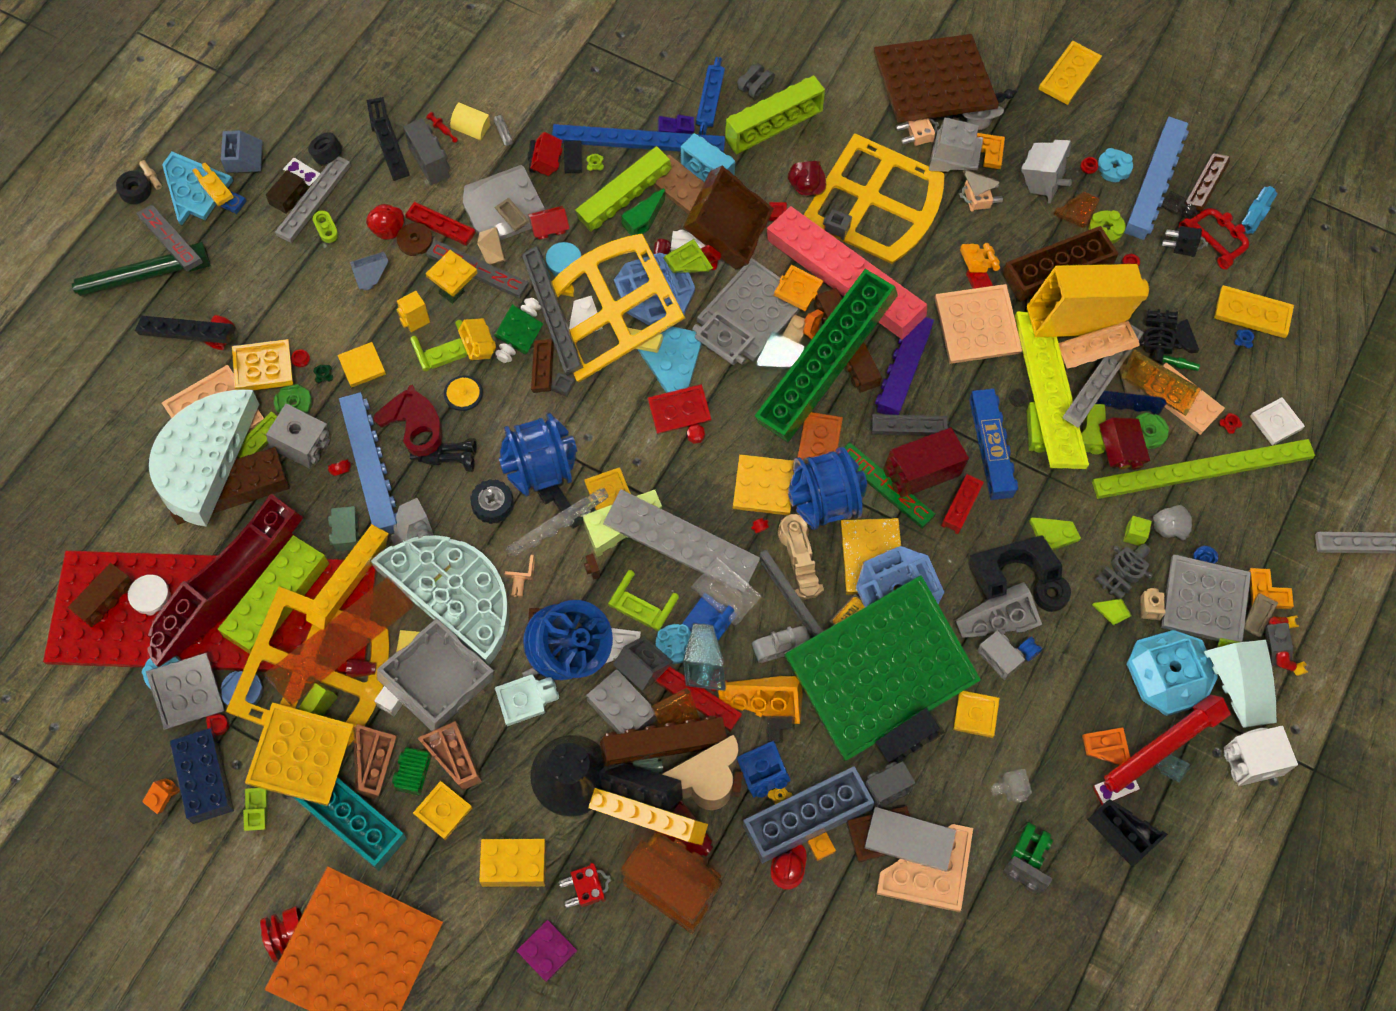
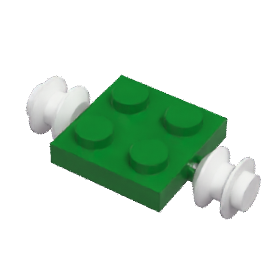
M534 298L525 299L524 303L526 305H522L521 309L512 304L494 336L507 343L500 344L499 348L501 350L495 352L499 361L503 363L511 362L512 358L510 355L516 354L514 348L525 355L529 351L543 325L542 322L534 318L537 316L536 310L541 309L539 302Z

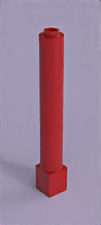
M1211 694L1193 707L1194 711L1105 775V787L1110 792H1120L1208 726L1215 727L1231 715L1224 698Z

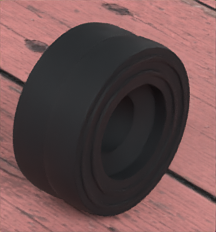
M326 132L312 140L308 151L315 162L323 165L332 162L340 155L342 145L333 133Z
M128 171L117 179L116 189L124 202L140 204L149 198L151 185L143 173ZM132 185H138L137 189L129 190Z
M1063 577L1060 580L1046 584L1039 580L1034 589L1036 604L1048 612H1056L1063 609L1071 597L1070 585ZM1047 590H1056L1058 594L1057 597H1050L1047 594Z

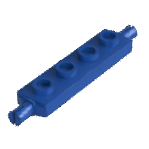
M715 57L714 65H709L696 119V124L701 125L699 131L701 135L702 132L703 135L706 134L707 127H713L725 73V68L721 66V57H719V60L718 57Z

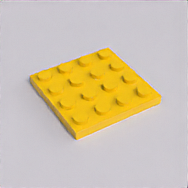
M272 702L245 784L328 806L351 736L353 724Z

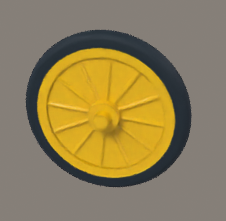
M457 376L451 379L444 388L445 402L448 406L458 411H467L476 407L483 396L480 382L471 376Z

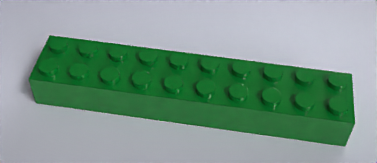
M864 269L755 414L758 423L788 443L898 297L896 287L869 270Z

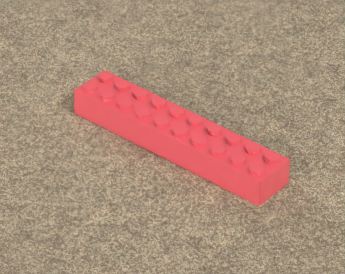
M792 206L767 228V238L771 244L816 277L823 280L828 286L833 289L837 288L839 294L843 297L864 269L894 285L898 297L880 319L879 323L903 340L927 316V304Z

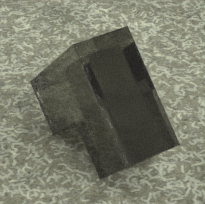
M767 716L768 742L783 743V730H795V717Z

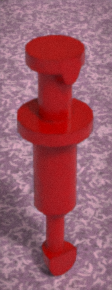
M433 112L427 115L426 118L434 122V128H439L446 136H450L454 143L458 142V139L451 134V130L442 123L443 120L441 118L437 119Z

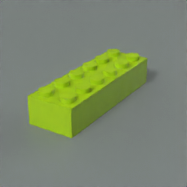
M813 75L795 85L789 86L781 92L773 94L765 100L759 101L751 107H746L737 114L729 116L726 119L725 141L737 155L822 112L825 88Z
M293 535L218 628L219 632L224 638L250 654L278 587L280 586L304 596L329 565L325 555ZM283 608L272 636L292 612V608Z

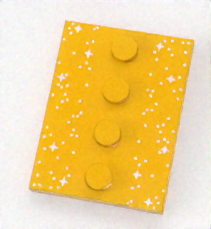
M898 518L841 520L846 595L858 594L856 585L863 562L901 546ZM895 585L893 591L899 587Z

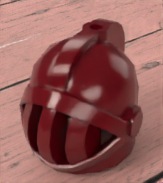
M820 161L795 163L790 168L788 180L800 195H820L826 190V176Z

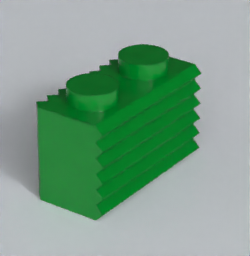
M405 747L404 752H401L399 755V771L394 773L392 784H394L396 791L421 795L432 757L430 752Z

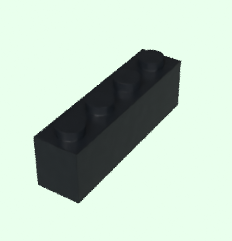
M627 763L605 766L599 771L602 790L669 811L683 799L681 780Z

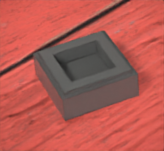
M558 373L551 385V390L568 397L575 384V379Z

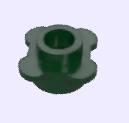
M330 365L315 367L313 370L316 375L315 382L332 381V367Z

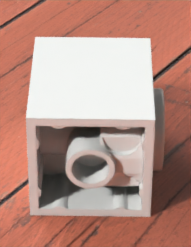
M1283 726L1270 729L1258 728L1248 731L1241 736L1235 737L1224 747L1225 759L1230 763L1232 778L1237 782L1238 786L1284 776L1298 765Z

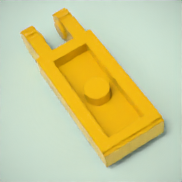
M206 163L202 164L203 170L207 172L206 176L202 177L196 168L192 170L200 185L218 207L234 198L229 189L215 172L211 171Z

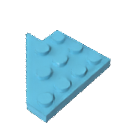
M171 151L162 166L179 224L183 225L190 214L206 220L216 206V203L200 185L192 170L195 168L199 170L202 177L206 176L207 172L203 170L201 163ZM210 168L227 188L233 182L232 176Z
M672 326L660 333L664 338L658 353L637 349L665 392L668 393L690 387L702 343L695 339V331Z

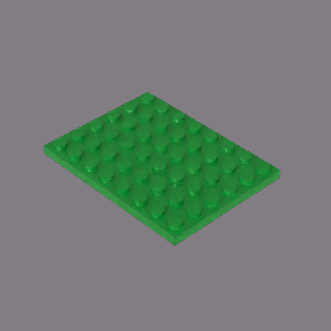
M922 575L784 654L844 761L874 745L877 740L923 709L927 708L930 711L981 680Z

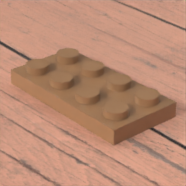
M668 155L667 157L670 159L672 169H670L667 175L660 177L653 186L659 191L664 188L665 196L689 214L704 182L676 159Z

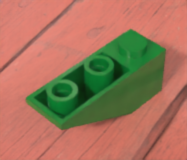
M665 189L654 192L651 197L640 201L637 206L623 213L621 216L622 226L631 236L644 234L649 231L665 201Z

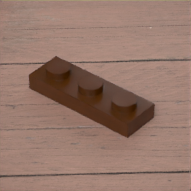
M552 339L534 341L531 381L533 393L551 391L554 351Z

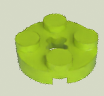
M1104 210L1093 214L1089 224V230L1101 226L1112 244L1120 240L1126 228L1120 213L1115 210ZM1104 225H1109V226H1110V230H1107V228H1106V227H1103V226H1104Z

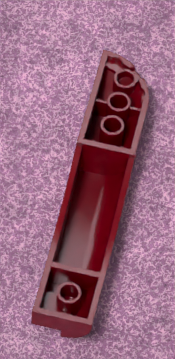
M270 494L239 535L201 571L185 582L183 580L157 614L148 634V637H150L148 653L152 662L157 667H160L198 640L223 619L241 601L294 535L292 532L304 517Z

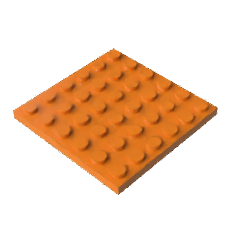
M327 866L264 990L308 1011H401L443 922Z

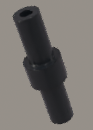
M535 140L530 141L527 156L529 172L531 173L536 172V170L530 168L536 143Z

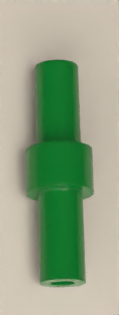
M1167 355L1163 357L1164 363L1175 365L1176 368L1198 371L1200 364L1186 361V358H1175Z

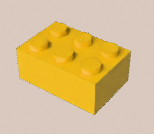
M481 839L479 878L481 886H545L547 846L545 839Z

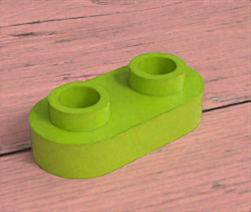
M326 211L316 212L313 215V222L322 241L325 243L336 241L338 231L330 214Z

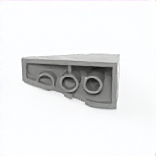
M1025 582L1008 588L1007 595L989 599L955 620L962 638L986 636L987 633H995L996 631L1000 634H1005L1008 631L1025 632L1042 625L1031 592Z

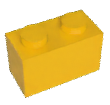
M417 291L397 300L399 308L396 310L401 317L399 318L404 328L408 327L411 333L430 323L426 305Z

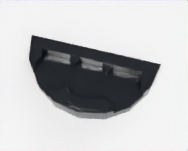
M1188 319L1183 320L1175 329L1176 344H1181L1182 348L1188 350L1189 353H1198L1199 348Z

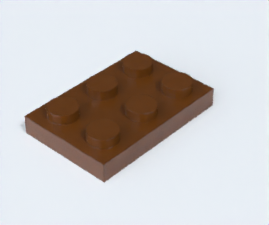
M907 806L889 810L910 817ZM872 815L847 821L858 863L888 856L864 848Z

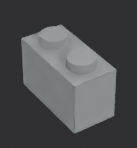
M998 631L980 644L977 650L1003 680L1021 667L1025 661L1022 652L1014 648L1010 644L1009 639Z

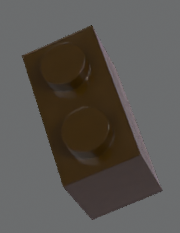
M286 170L266 193L269 205L287 214L306 193L307 186L305 180Z

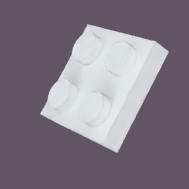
M1283 397L1253 412L1250 416L1272 446L1303 430L1305 427Z

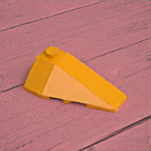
M777 676L718 684L719 699L735 709L741 711L745 709L756 713L755 715L762 717L763 715L774 719L773 721L778 723L800 724L803 693L802 685L797 676Z

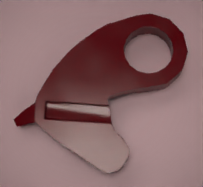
M413 384L409 385L408 390L394 397L374 414V422L380 427H385L392 422L406 421L403 442L410 454L417 457L427 456L435 452L441 445L442 424L430 401L415 391ZM419 433H433L428 443L424 445L413 444L414 438Z

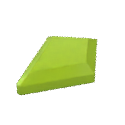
M1122 599L1092 604L1113 625L1132 616Z

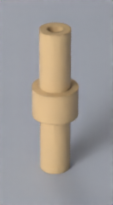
M145 160L140 161L139 165L143 169L148 181H151L156 190L161 189L162 185L157 179L155 171L149 167Z

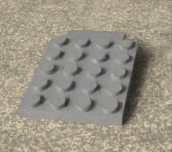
M751 258L749 264L742 267L697 317V322L702 327L695 324L692 330L696 332L695 339L732 365H735L737 362L743 365L746 361L743 355L754 362L801 309L774 296V291L780 283V277Z

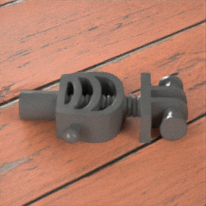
M1141 544L1135 552L1129 547L1121 551L1119 546H1115L1114 551L1118 554L1112 561V567L1116 573L1106 566L1095 581L1103 585V589L1108 587L1111 590L1109 592L1110 595L1114 594L1117 598L1122 599L1132 588L1124 580L1136 583L1140 581L1143 575H1146L1147 578H1152L1153 574L1146 571L1149 563L1144 560L1151 552L1146 544Z

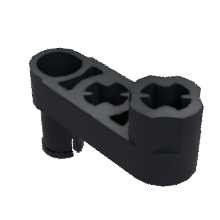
M558 485L537 491L545 505L554 501L572 529L583 524V515L596 511L592 503L578 511L574 510Z

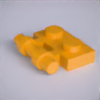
M985 243L983 249H980L978 244L961 245L960 251L970 272H987L988 268H993L994 271L1000 269V261L994 255L995 251L989 243Z

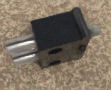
M1180 226L1179 231L1167 229L1166 236L1177 237L1176 241L1163 240L1162 243L1163 246L1174 247L1173 253L1189 255L1191 257L1196 255L1197 249H1202L1208 245V242H1205V238L1201 237L1202 228L1197 229ZM1203 240V243H1204V244H1202L1200 247H1198L1200 241Z

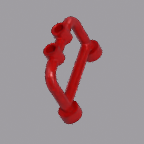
M1207 208L1192 219L1186 218L1179 223V228L1180 226L1202 228L1201 237L1205 238L1222 255L1217 259V263L1224 270L1230 268L1233 265V260L1249 248V239L1244 234L1246 231L1245 227L1242 224L1235 226L1231 222L1233 217L1228 212L1222 214L1216 209ZM1208 215L1214 216L1218 224L1222 227L1225 226L1230 231L1231 236L1238 238L1242 245L1232 253L1228 252L1198 222Z

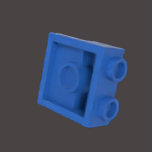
M774 741L737 757L753 798L756 796L759 798L765 797L769 790L774 788L782 789L787 786V782L791 781Z

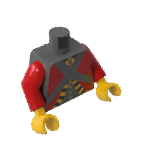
M1272 617L1269 620V625L1265 628L1271 665H1277L1280 668L1294 671L1296 676L1308 673L1304 666H1307L1304 661L1297 664L1292 661L1293 645L1290 628L1299 627L1295 622V619L1298 617Z

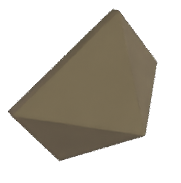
M966 169L963 170V174L975 197L999 184V181Z

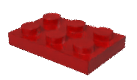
M702 384L647 398L657 434L712 420Z

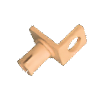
M530 555L528 573L505 571V576L513 579L512 597L518 596V598H522L524 582L526 580H533L534 555Z

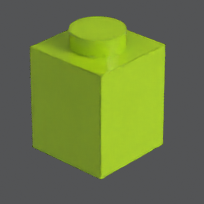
M1132 516L1127 524L1123 542L1137 546L1144 544L1148 539L1152 521Z

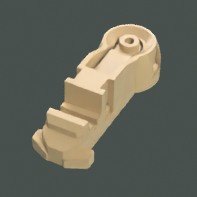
M790 514L781 520L778 527V538L783 545L787 546L798 588L795 592L803 600L816 598L823 593L824 588L823 584L818 583V577L815 575V561H811L812 550L808 540L809 529L807 523L800 515Z

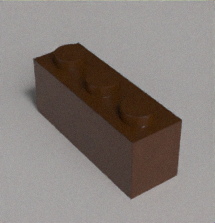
M110 563L68 608L92 628L94 624L101 621L103 615L109 609L116 605L117 600L128 592L133 581L124 572Z

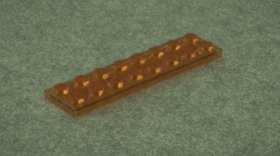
M387 577L329 622L324 630L320 629L268 670L264 676L292 706L314 687L315 683L319 684L411 610L414 604Z

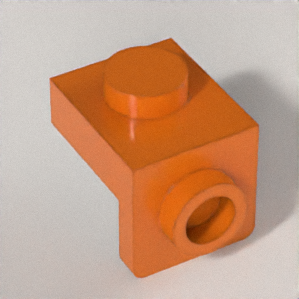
M819 309L809 313L805 318L806 324L803 333L810 339H813L820 329L819 325L824 312Z
M166 778L155 781L142 802L156 814L162 813L171 796L178 794L180 789L175 786L172 780Z

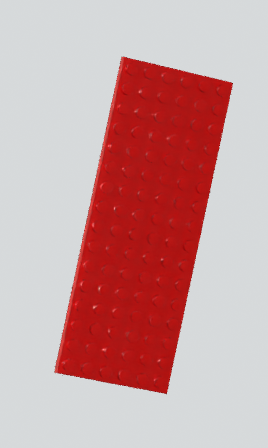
M65 551L43 662L50 665L143 668L150 658L148 653V647H150L149 630L160 610L151 616L136 611L129 603L127 592L117 600L113 608L103 615L101 621L94 624L91 628L77 617L68 606L110 563L124 572L133 582L144 575H157L167 583L172 596L183 580L185 582L188 581L217 556ZM327 559L329 565L304 596L314 600L344 560ZM373 565L339 609L368 622H371L377 574ZM233 609L203 636L177 654V656L183 660L207 652L213 670L243 671L250 654L224 638L218 630ZM293 609L270 638L269 645L288 654L299 656L312 626L311 623L306 621L307 614ZM331 624L327 628L315 658V663L340 674H346L347 660L355 658L366 661L369 639ZM261 661L257 671L291 672L266 661Z

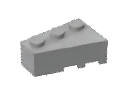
M418 498L399 506L396 516L397 524L393 527L395 532L391 535L394 546L414 537L434 536L427 515Z

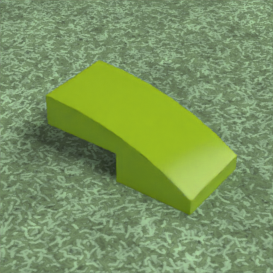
M262 788L245 789L244 831L266 829L268 790Z

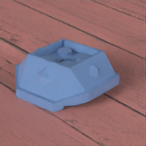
M653 254L685 315L695 292V286L690 274L673 273L663 259L667 254ZM649 256L643 258L645 262L650 260ZM640 259L625 263L619 274L615 277L614 284L620 299L649 281V277ZM657 294L626 312L649 326L667 314ZM670 297L664 300L667 306L673 304Z
M902 546L863 562L856 585L864 607L892 592L895 585L901 587L922 575L938 604L944 594L929 556Z

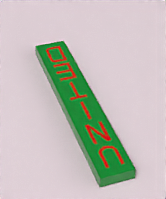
M849 442L844 447L859 465L858 471H864L867 483L921 529L935 517V513L914 495L910 494L901 498L899 493L894 491L893 482L890 477L885 475L884 470Z

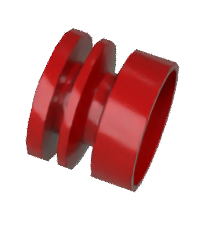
M298 906L284 910L282 912V922L276 914L271 916V922L268 917L260 920L263 944L274 963L279 961L302 916Z

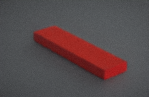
M416 202L411 205L405 214L407 219L415 223L424 224L429 229L465 246L469 244L476 233L475 229Z

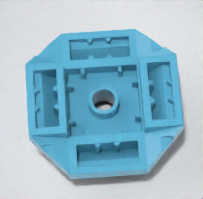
M1171 630L1136 641L1127 666L1143 702L1168 716L1192 709L1210 695L1218 674L1216 675L1212 668L1214 665L1210 657L1207 658L1204 653L1207 650L1201 639ZM1170 666H1174L1177 672L1172 671Z

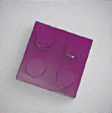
M548 920L516 950L546 983L577 953V950Z

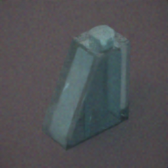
M772 331L755 366L791 368L806 347Z

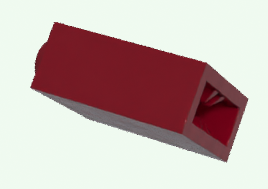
M1112 417L1099 424L1110 467H1119V469L1132 467L1133 470L1144 467L1143 464L1150 461L1139 419Z

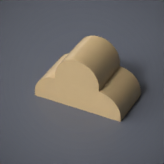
M732 735L662 775L681 780L683 799L692 797L699 807L706 810L720 809L727 804L732 793V772L736 767L738 756L737 740Z

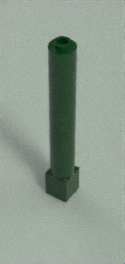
M203 242L189 245L203 262L189 270V272L210 267L208 252ZM171 254L76 278L74 283H72V288L75 294L78 293L79 296H84L184 270V268Z

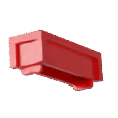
M966 474L943 520L942 527L945 528L946 526L956 531V534H959L980 492L983 481Z

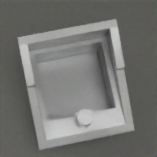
M944 118L941 128L937 130L929 171L977 170L983 137H977L979 125Z
M1054 140L1053 143L1033 144L1032 149L1028 152L1025 163L1022 165V173L1030 193L1046 195L1048 203H1051L1059 185L1071 186V179H1062L1066 170L1067 157L1070 156L1071 141Z

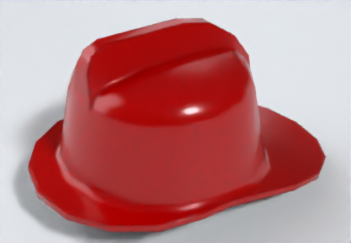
M802 844L773 858L771 877L778 887L793 889L802 882L807 860L806 850Z

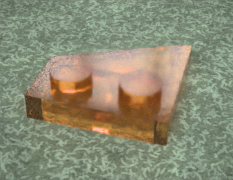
M1082 192L1075 199L1069 200L1063 207L1056 208L1054 215L1085 228L1100 198Z

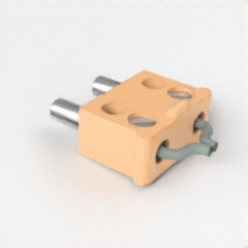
M927 118L906 121L896 125L897 131L908 129L910 136L902 138V144L913 142L914 146L934 142L939 124L934 122L933 119Z
M967 180L962 188V193H959L960 198H964L969 204L971 211L991 208L992 203L1003 201L1002 196L992 197L991 190L975 197Z

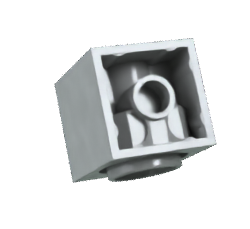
M288 404L284 405L266 433L269 448L276 447L279 454L309 469L319 461L321 450L326 449L330 442L326 423Z

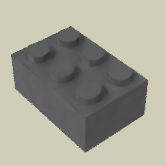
M423 118L403 126L408 148L429 184L433 185L449 178L448 170L450 166L446 160L448 156L444 149H440L438 138L436 136L433 137L430 125L425 124Z

